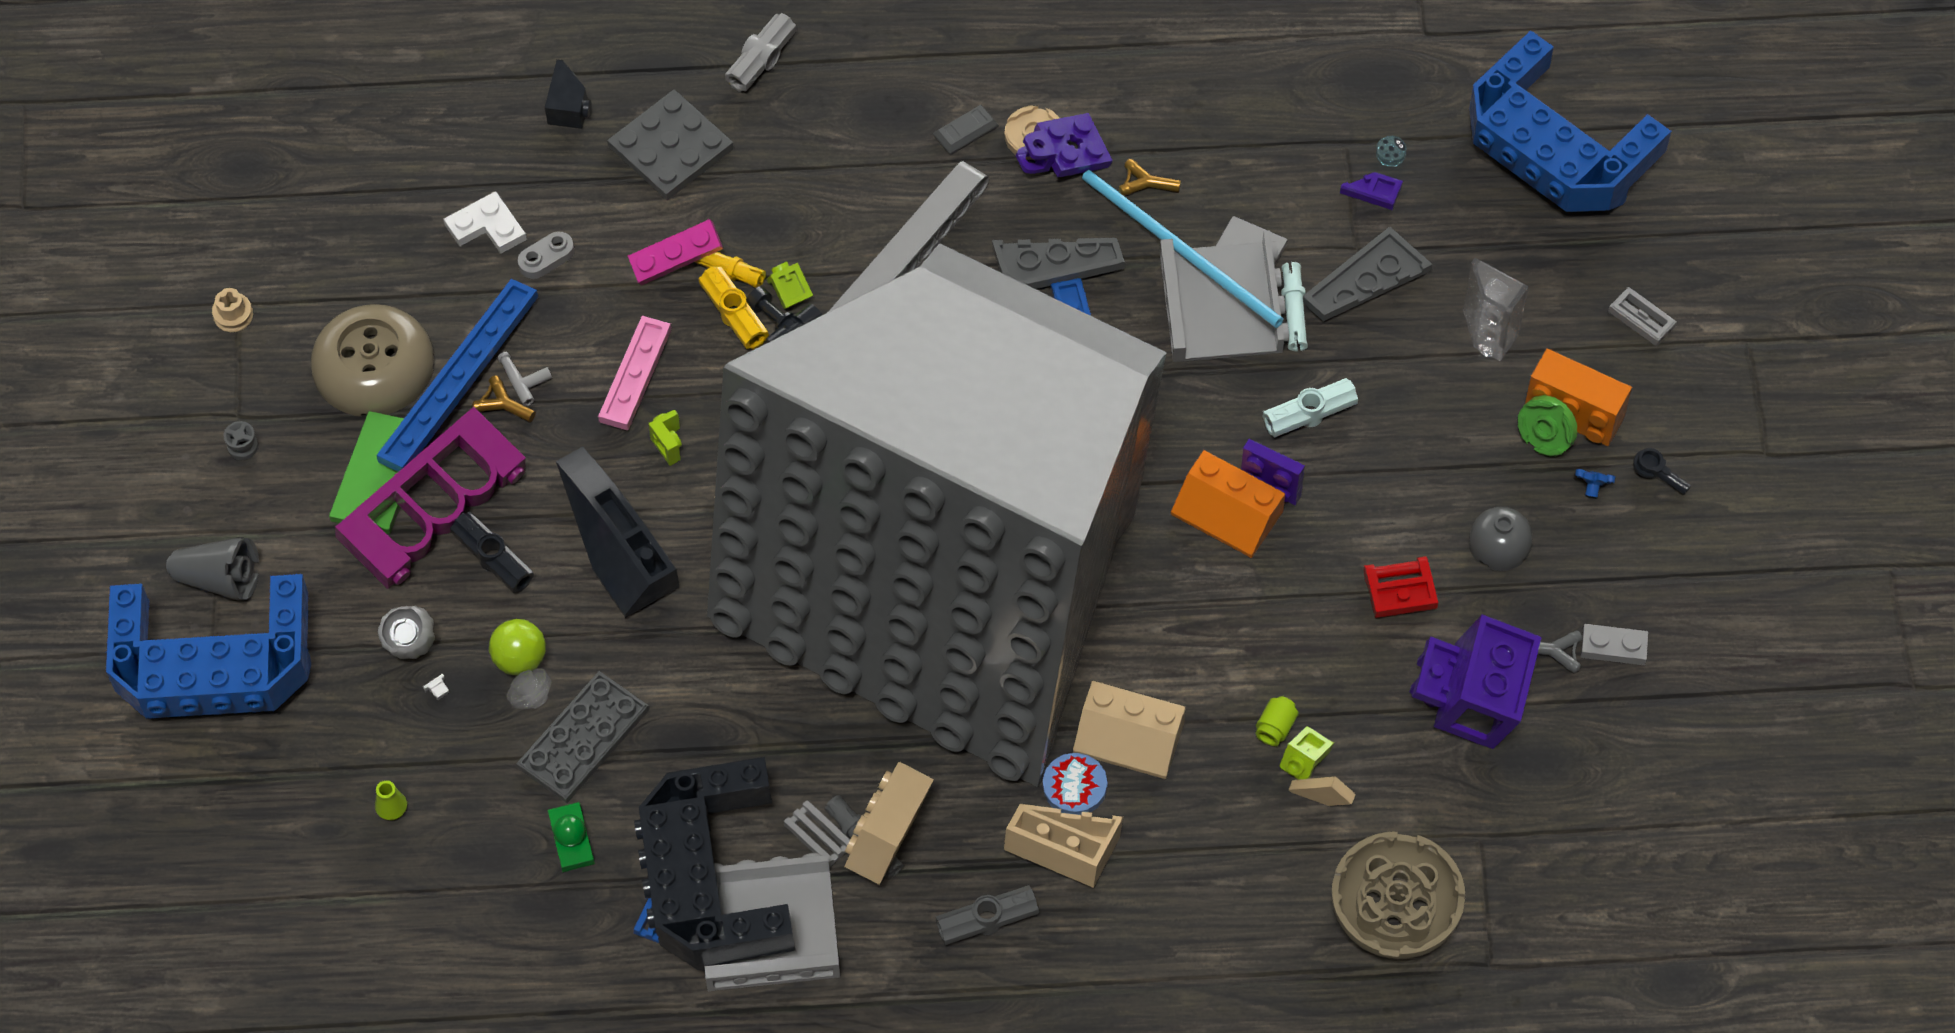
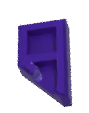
M1373 172L1363 176V179L1350 184L1348 182L1343 183L1340 193L1393 210L1403 181Z

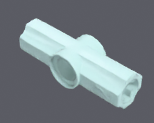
M1345 378L1320 389H1304L1300 392L1298 398L1263 411V419L1269 434L1275 438L1302 426L1315 427L1321 423L1324 417L1358 404V397L1351 380ZM1306 406H1313V407H1315L1316 409H1307V408H1305V407H1306Z

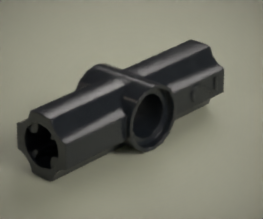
M471 512L462 513L455 519L454 524L450 527V532L479 559L483 569L492 572L513 593L521 592L529 585L534 577L533 571L505 545L500 535L492 533ZM489 550H498L494 555L485 554Z

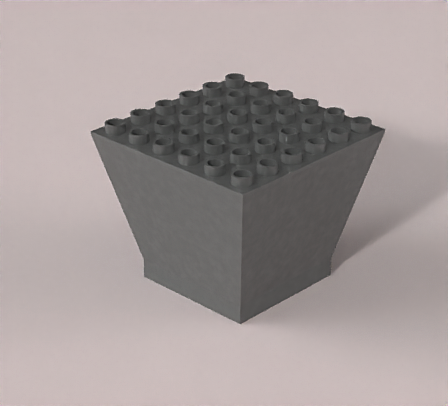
M939 243L920 267L728 362L723 367L707 617L711 619L713 625L723 634L730 637L743 635L765 646L769 655L779 663L789 666L798 663L819 674L822 681L835 692L848 694L852 691L875 703L877 709L886 718L898 723L908 720L931 732L933 738L942 747L955 752L964 749L987 761L989 767L998 776L1010 781H1016L1020 778L1038 787L1044 775L1116 542L1135 517L1166 352Z

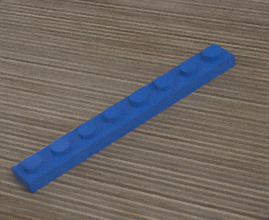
M510 279L376 455L378 463L399 472L421 453L538 298L536 289Z

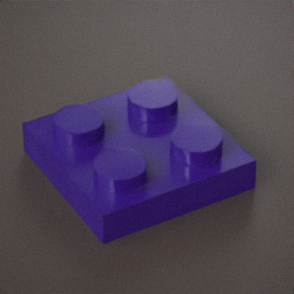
M1248 439L1243 447L1241 470L1284 492V502H1289L1296 506L1302 494L1305 465Z

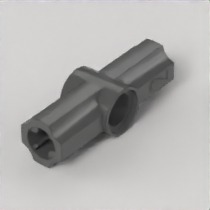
M1028 885L995 897L991 895L980 896L971 905L938 915L935 918L941 939L945 945L977 934L992 935L998 932L1001 926L1039 914V909L1034 893ZM985 911L995 914L991 919H984L979 915Z

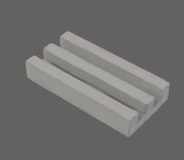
M1630 287L1609 306L1608 312L1656 347L1660 344L1661 339H1664L1668 332L1676 327L1677 321ZM1628 299V300L1631 301L1633 304H1635L1636 306H1638L1640 309H1639V310L1636 309L1634 306H1632L1630 303H1628V302L1625 301V300ZM1650 315L1651 317H1653L1654 319H1656L1658 322H1660V323H1661L1662 325H1664V326L1661 327L1659 324H1657L1656 322H1654V321H1653L1652 319H1650L1648 316Z
M808 800L803 803V807L800 810L797 808L793 812L791 818L787 817L784 820V826L813 853L828 855L829 868L846 853L844 851L850 839ZM809 814L820 826H822V827H823L835 840H837L842 846L839 847L834 841H832V840H831L820 828H818L806 815ZM800 821L834 854L830 856L797 823Z

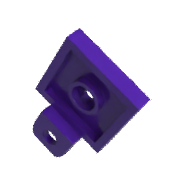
M1089 113L1038 122L1034 132L1024 137L1023 143L1025 146L1018 149L1016 153V158L1025 173L1035 174L1049 171L1052 166L1057 178L1084 173L1087 170L1094 171L1109 168L1113 161ZM1069 141L1076 143L1078 145V149H1076L1073 145H1068L1067 143ZM1026 157H1031L1035 160V163H1029Z

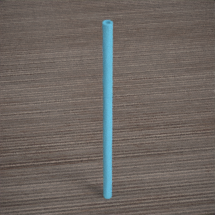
M1090 170L1083 174L1082 179L1159 239H1173L1174 250L1272 326L1278 328L1282 324L1283 318L1104 180Z

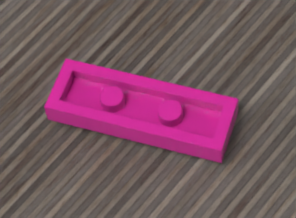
M709 219L628 255L638 283L644 285L723 249L713 222Z

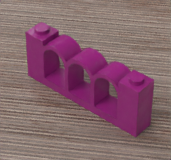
M473 407L335 526V537L387 589L394 583L399 585L410 575L411 562H417L429 552L433 534L450 533V527L454 524L455 519L465 512V506H479L489 501L495 492L496 483L501 488L509 482L511 484L516 483L525 473L526 457ZM459 446L486 472L489 481L480 489H464L438 464ZM428 474L457 504V509L448 517H432L406 492ZM396 502L422 528L425 537L414 546H401L394 542L373 520Z

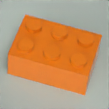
M1547 348L1531 375L1525 404L1535 396L1547 395L1557 398L1565 403L1574 414L1578 433L1586 436L1594 443H1602L1609 447L1625 417L1632 387Z

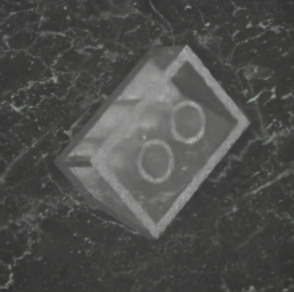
M1474 258L1471 262L1463 313L1473 346L1483 355L1501 361L1519 335L1529 286Z

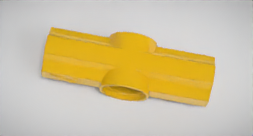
M712 266L706 269L702 276L699 277V284L719 310L723 323L731 327L746 349H755L761 346L769 334L748 305L744 292L735 287L721 266ZM737 306L738 308L730 309L729 307Z

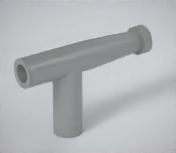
M508 352L499 354L498 360L503 364L524 406L531 405L534 402V398L529 388L552 378L548 367L522 378L510 359V354Z

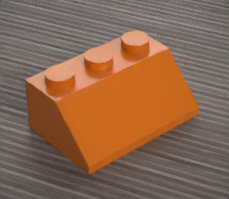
M1204 450L1188 472L1171 510V515L1252 558L1283 513L1285 493Z

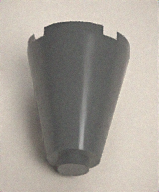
M238 537L174 550L167 559L166 569L174 581L234 600L250 598L255 591L259 573H253L254 563H259V555L252 539Z

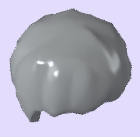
M401 606L391 609L382 617L378 627V636L382 647L389 651L392 656L399 659H417L425 655L435 640L433 633L434 620L421 607Z

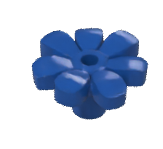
M1576 469L1575 472L1577 478L1587 482L1585 495L1598 497L1600 485L1615 483L1616 476L1605 475L1594 471L1587 472L1583 469Z

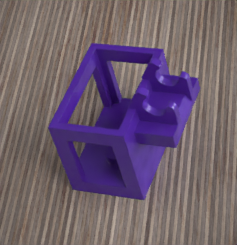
M1482 614L1458 639L1455 645L1431 636L1426 641L1424 652L1418 657L1417 665L1421 667L1419 677L1411 685L1409 692L1413 698L1424 701V704L1427 706L1438 707L1434 723L1435 728L1494 749L1521 722L1541 637ZM1468 708L1494 718L1492 729L1488 734L1455 723V721Z

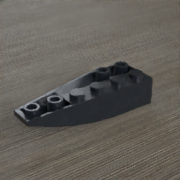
M584 447L556 461L592 570L624 617L630 616L679 587L677 569L628 500Z

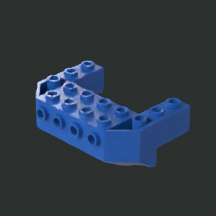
M1530 30L1473 84L1469 107L1473 144L1566 212L1603 211L1623 205L1626 202L1628 189L1667 151L1671 130L1647 114L1610 151L1526 91L1550 68L1554 49L1551 44Z
M303 574L270 576L269 633L148 640L149 599L143 585L110 586L106 673L115 692L145 718L275 711L308 680L311 669V657L307 649L308 589Z

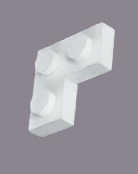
M496 191L444 218L446 228L459 246L486 233L501 254L527 240L526 233Z

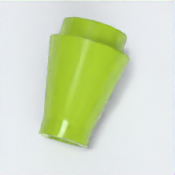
M387 780L380 782L376 787L375 811L383 819L396 820L406 811L407 800L395 787L394 783Z

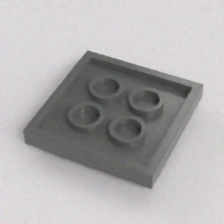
M675 89L607 140L608 147L666 200H669L734 149L733 142Z

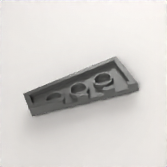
M1388 227L1304 294L1303 303L1322 321H1325L1432 271L1433 264L1396 231Z
M1078 238L1076 242H1062L1061 239H1049V243H1031V239L1018 240V243H1003V240H992V248L1000 272L1034 289L1051 286L1052 283L1077 278L1082 279L1125 269V261L1117 238Z

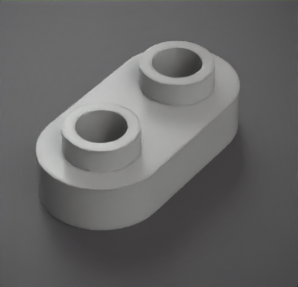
M553 232L524 249L518 256L521 274L530 279H537L570 260L574 254L572 238L564 232ZM557 243H562L560 246H554ZM531 258H537L535 261H528Z

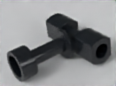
M762 286L752 290L746 299L748 305L755 313L763 311L776 322L775 332L765 339V343L823 315L813 304L807 305L796 315L792 312L784 314L770 302L772 295Z

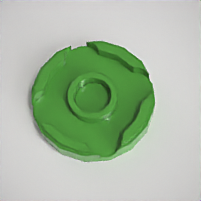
M1547 395L1535 396L1523 406L1518 414V428L1522 438L1526 443L1530 442L1538 453L1548 456L1560 455L1574 444L1577 437V422L1567 405L1557 398Z

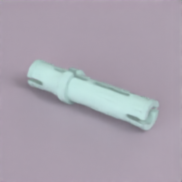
M1291 262L1292 274L1291 270H1289V263L1282 265L1284 288L1281 290V295L1284 296L1286 319L1289 330L1288 349L1296 352L1298 351L1297 340L1301 351L1308 347L1303 295L1306 293L1301 282V265L1297 262Z

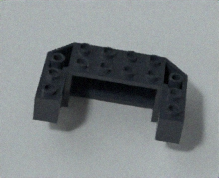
M765 757L669 772L639 806L640 820H634L637 840L643 839L644 849L638 850L641 869L647 868L648 878L642 879L645 899L651 898L652 908L646 909L649 929L656 928L661 947L696 970L705 971V966L730 964L731 961L796 951L788 904L723 915L720 907L708 814L771 804L772 798Z

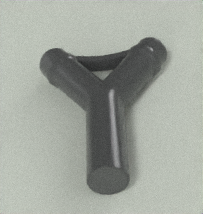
M1575 630L1552 643L1540 642L1538 654L1549 655L1566 667L1567 670L1577 673L1581 668V664L1576 659V647L1578 642L1582 640V635L1579 631ZM1573 645L1571 657L1563 650Z

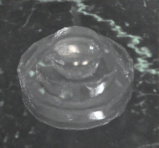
M541 668L533 671L526 670L520 673L511 683V688L507 693V700L516 709L531 707L536 709L542 706L548 699L547 695L552 683L551 677Z

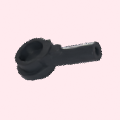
M1646 448L1636 454L1633 466L1640 476L1645 478L1659 477L1681 494L1685 495L1691 485L1665 466L1666 460L1658 450Z

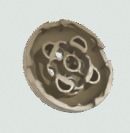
M362 305L342 312L322 329L312 350L311 371L319 393L334 408L344 413L361 417L362 414H368L369 411L387 415L406 407L425 390L433 373L434 352L427 332L408 313L388 305ZM370 335H377L372 339L367 338ZM391 348L396 355L392 357L387 356L386 351Z
M1384 832L1372 835L1355 844L1343 856L1336 868L1332 883V904L1336 918L1344 932L1353 942L1377 956L1390 959H1410L1430 953L1441 946L1453 934L1463 914L1465 886L1462 875L1450 855L1439 845L1425 837L1401 835L1398 832ZM1393 878L1405 879V880H1407V883L1404 882V881H1401V880H1395V881H1393ZM1375 892L1379 894L1381 899L1375 903L1373 897L1367 895ZM1417 900H1422L1427 906H1421L1419 910H1416L1413 907V903ZM1395 917L1401 924L1391 925L1387 920Z

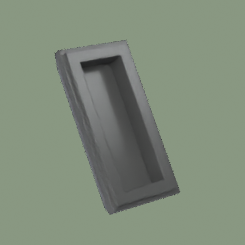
M979 105L938 129L933 135L951 155L997 128L999 124L982 105Z

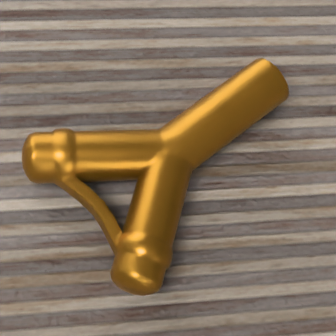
M1128 159L1125 162L1124 166L1128 173L1127 179L1123 185L1119 186V192L1123 196L1130 195L1147 187L1179 192L1180 180L1152 176L1133 159ZM1131 173L1138 178L1137 180L1129 182L1131 178Z
M496 375L489 379L490 386L486 394L481 399L475 400L472 403V408L475 407L480 412L504 409L528 422H532L536 415L534 410L510 399L503 386V382ZM493 389L496 399H487Z

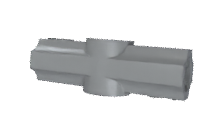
M783 13L775 14L758 35L753 34L747 39L741 56L725 74L726 81L730 83L732 88L739 92L747 91L764 69L769 71L775 66L781 49L797 31L796 24L793 23L789 16Z

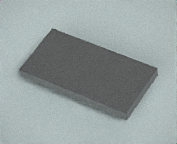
M598 671L516 763L517 768L565 803H568L649 711V706Z

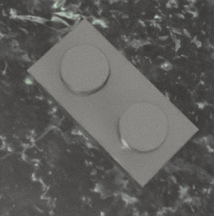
M1584 624L1581 658L1645 665L1648 631Z

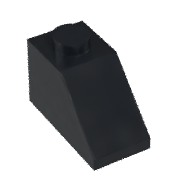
M557 59L545 104L547 124L582 129L585 118H589L591 115L592 102L587 99L586 88L563 60Z

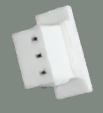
M441 674L423 686L425 692L429 690L437 700L449 693L447 686L443 682L445 679L444 675Z

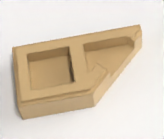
M1337 777L1292 780L1289 788L1291 793L1327 806L1352 804L1355 797L1354 792Z

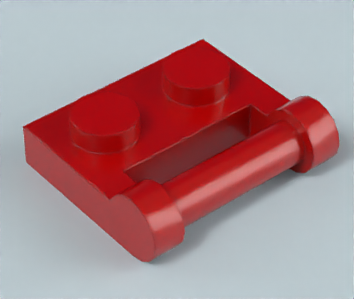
M1427 556L1417 557L1416 561L1379 567H1375L1374 564L1364 565V578L1368 586L1375 618L1438 608V599ZM1418 573V575L1420 576L1388 582H1378V579L1404 576Z

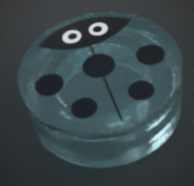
M1396 136L1383 137L1377 144L1376 157L1378 161L1386 166L1401 164L1406 157V144L1401 138Z

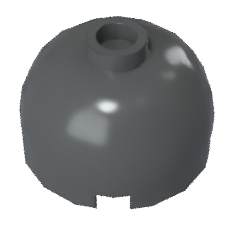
M1494 507L1485 510L1476 518L1470 530L1469 549L1474 559L1478 562L1482 561L1488 565L1489 569L1494 571H1508L1519 567L1523 560L1529 556L1532 548V528L1528 520L1517 510L1509 507Z

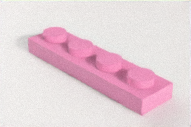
M645 316L641 317L599 413L600 423L629 430L672 330L670 323Z

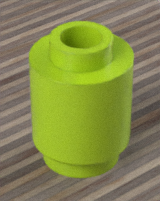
M1283 696L1271 698L1256 724L1257 731L1255 734L1257 738L1271 746H1278L1280 742L1284 741L1299 714L1295 708V703Z

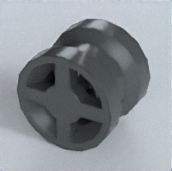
M237 421L228 425L223 434L229 454L233 458L246 460L255 455L259 447L253 427L249 423Z

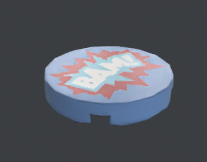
M1080 753L1063 754L1053 760L1046 768L1043 777L1044 795L1050 806L1061 809V813L1081 815L1082 812H1092L1105 799L1108 785L1106 772L1100 763L1089 755Z

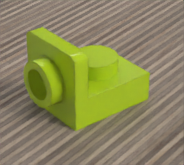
M788 262L777 265L771 269L773 274L766 279L768 284L772 283L784 309L813 296L798 263L789 266Z
M672 410L667 414L662 413L649 423L650 439L669 466L680 461L679 447L682 446L678 435L675 433L680 429L679 415L676 410Z
M1306 726L1288 744L1281 760L1280 768L1298 780L1310 779L1314 767L1330 753L1334 743Z

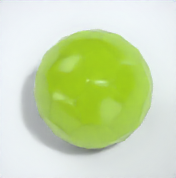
M513 619L502 623L494 630L489 641V653L492 662L508 675H525L535 670L542 663L546 651L543 633L528 620Z

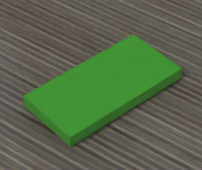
M372 411L368 412L330 512V521L340 523L398 473V471L378 463L376 455L404 418ZM394 502L373 520L386 534L391 533L400 506Z

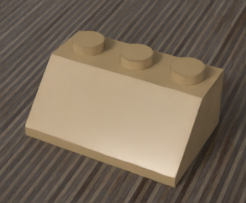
M1092 681L1083 706L1073 753L1089 755L1099 761L1166 779L1184 726L1185 707Z

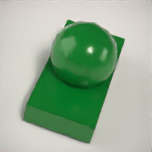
M577 802L549 809L548 814L562 871L565 872L593 865L594 859L580 803Z

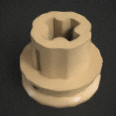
M226 288L216 295L212 307V315L216 325L223 331L238 332L245 329L251 323L253 309L247 297L238 293L236 289Z

